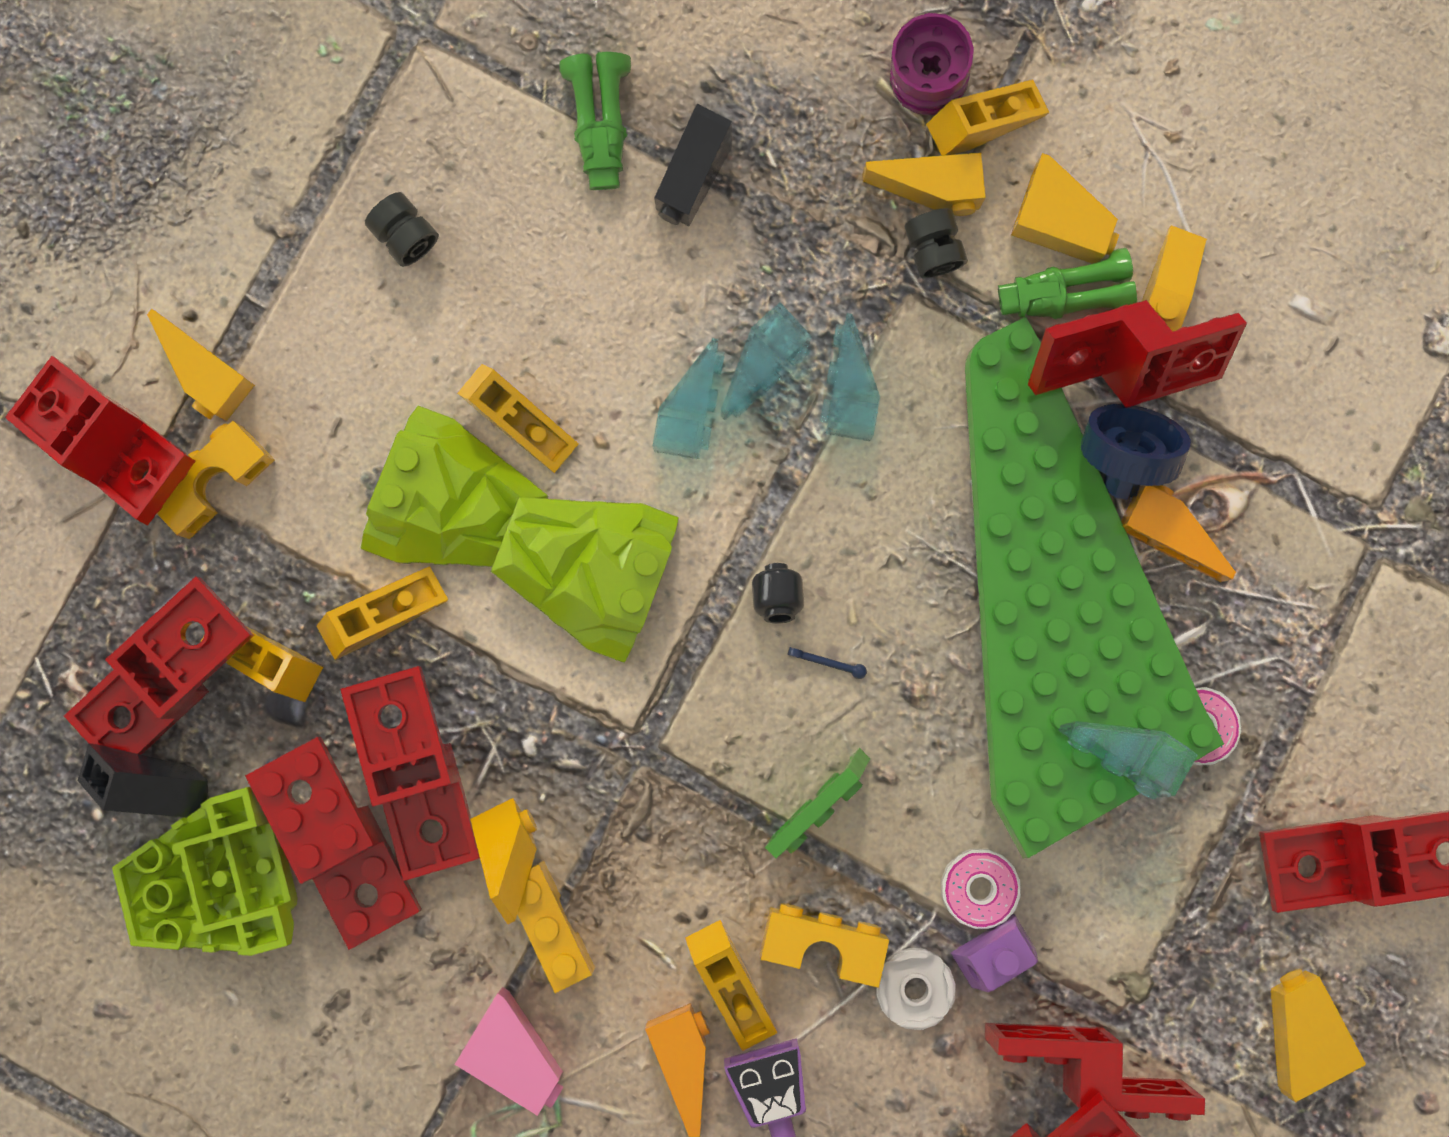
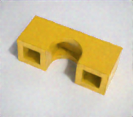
M235 421L219 426L210 435L211 441L200 451L195 450L188 454L196 462L166 500L162 509L157 513L176 535L191 539L218 514L208 502L205 493L207 483L214 475L227 472L236 482L248 486L275 461L245 427Z
M543 860L531 867L517 915L554 993H557L591 976L595 966L579 933L574 932L567 920L560 902L561 895Z
M781 903L779 909L770 907L760 950L761 960L800 969L806 949L813 943L825 941L835 945L839 950L840 958L837 968L839 979L879 988L889 944L888 937L880 933V926L859 921L856 928L841 924L842 917L819 912L818 918L803 915V908Z

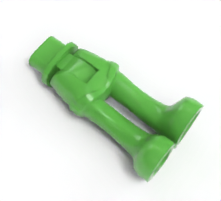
M599 52L596 54L603 121H596L592 56L582 53L566 57L560 61L559 68L562 78L572 82L577 109V129L574 132V140L579 144L584 162L583 172L589 176V189H617L620 187L619 172L623 171L621 160L624 140L627 137L626 128L622 125L619 85L620 79L628 76L631 71V57L618 52Z
M1120 248L1114 250L1108 259L1097 263L1066 269L1050 267L1045 271L1025 278L1015 277L1014 283L998 285L1001 314L1018 313L1020 318L1025 317L1027 314L1033 317H1051L1056 320L1062 318L1064 314L1097 308L1116 309L1123 305L1137 303L1136 284L1134 281H1130L1133 276V264L1127 248ZM1102 281L1120 283L1110 287L1067 293L1066 287Z

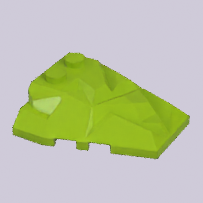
M417 406L408 418L404 431L400 430L395 437L367 507L366 515L369 519L363 531L361 549L402 564L433 563L434 565L460 564L492 567L518 498L548 499L549 496L467 431L455 419Z
M518 498L491 572L525 600L547 615L556 625L567 631L586 649L625 663L633 648L637 634L641 632L670 556L671 542L679 517L643 503Z
M245 787L209 798L201 804V808L187 818L179 819L171 825L172 828L157 839L148 841L112 867L131 946L174 950L184 947L202 949V952L215 953L219 950L238 952V955L252 956L292 944L294 921L291 911L296 907L298 897L288 859L251 787Z

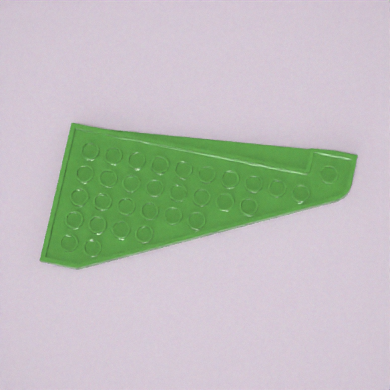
M1027 317L980 339L970 350L965 363L991 801L1023 859L1030 858L1224 745L1222 738L1203 706L1099 470L1091 465L1082 454L1080 446L1083 434L1062 388L1035 395L1028 386L1041 342Z

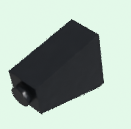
M697 103L654 197L655 208L659 211L658 215L662 219L673 225H679L681 222L690 226L732 148L731 120Z
M88 743L77 780L103 811L187 818L197 811L208 797V780L194 767Z

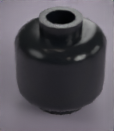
M768 564L765 566L764 571L756 574L753 578V607L755 612L764 617L766 622L773 624L791 622L795 619V615L803 609L802 577L798 572L788 569L787 564Z

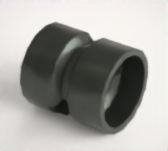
M395 192L373 207L365 219V226L381 243L387 242L386 247L389 254L400 266L405 267L424 257L436 244L439 234L422 216L417 217V208L402 192Z
M943 208L929 211L905 223L904 227L909 244L912 248L918 250L914 255V260L920 278H933L945 275L967 264L968 259L963 243L954 237L958 232V227L953 210Z

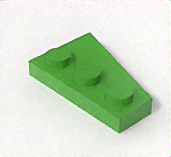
M860 748L850 757L849 763L841 774L838 772L834 773L815 794L817 797L813 801L811 799L807 800L772 835L765 848L775 858L779 857L785 850L792 854L807 839L804 832L813 823L819 828L833 815L835 810L831 806L842 797L845 801H848L862 787L863 784L859 780L870 758Z

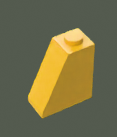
M1042 153L1033 169L1011 236L1093 264L1100 262L1105 255H1110L1114 251L1119 238V234L1114 232L1118 219L1050 155Z
M1300 969L1283 975L1280 978L1281 983L1271 988L1277 1083L1281 1093L1295 1103L1366 1065L1321 978Z

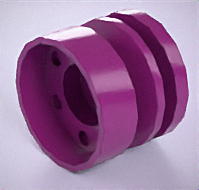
M923 14L912 18L903 25L893 41L890 71L892 90L902 106L916 114L936 115L951 100L962 98L968 88L974 47L969 32L958 20L946 14ZM932 69L937 70V74L930 71H932ZM924 70L930 72L928 75L923 74Z

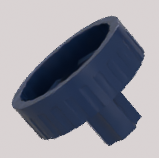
M1109 404L1096 408L1090 414L1080 448L1087 461L1097 470L1106 474L1104 484L1108 492L1114 498L1128 500L1130 497L1137 496L1140 485L1160 486L1176 480L1181 474L1191 446V440L1183 427L1159 412L1135 405L1126 408L1124 404Z

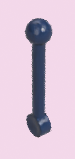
M789 647L787 655L852 673L856 679H862L867 674V669L862 664L853 666Z

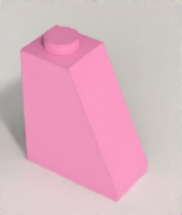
M502 987L455 1065L538 1116L544 1105L552 1108L561 1093L563 1086L558 1081L563 1071L510 991Z

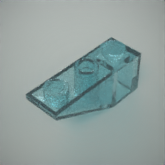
M781 302L750 330L721 408V417L724 420L732 414L735 418L743 414L752 405L753 402L750 398L758 390L762 389L764 392H767L781 379L782 376L779 372L790 363L795 367L810 353L807 347L810 345L812 336Z
M846 313L843 325L836 324L832 347L839 348L837 362L830 361L826 384L833 385L831 400L823 399L820 422L827 423L825 434L871 441L875 431L880 395L853 314Z
M712 338L659 407L652 445L654 452L700 459L701 449H709L712 427L705 426L707 412L715 413L718 389H712L714 374L721 375L725 352L718 351L719 339Z
M1080 721L1063 724L1058 729L1069 737L1067 742L1072 747L1083 753L1091 752L1102 760L1101 765L1103 768L1114 775L1126 776L1136 783L1134 788L1139 793L1151 799L1175 796L1198 756L1197 753L1164 731Z

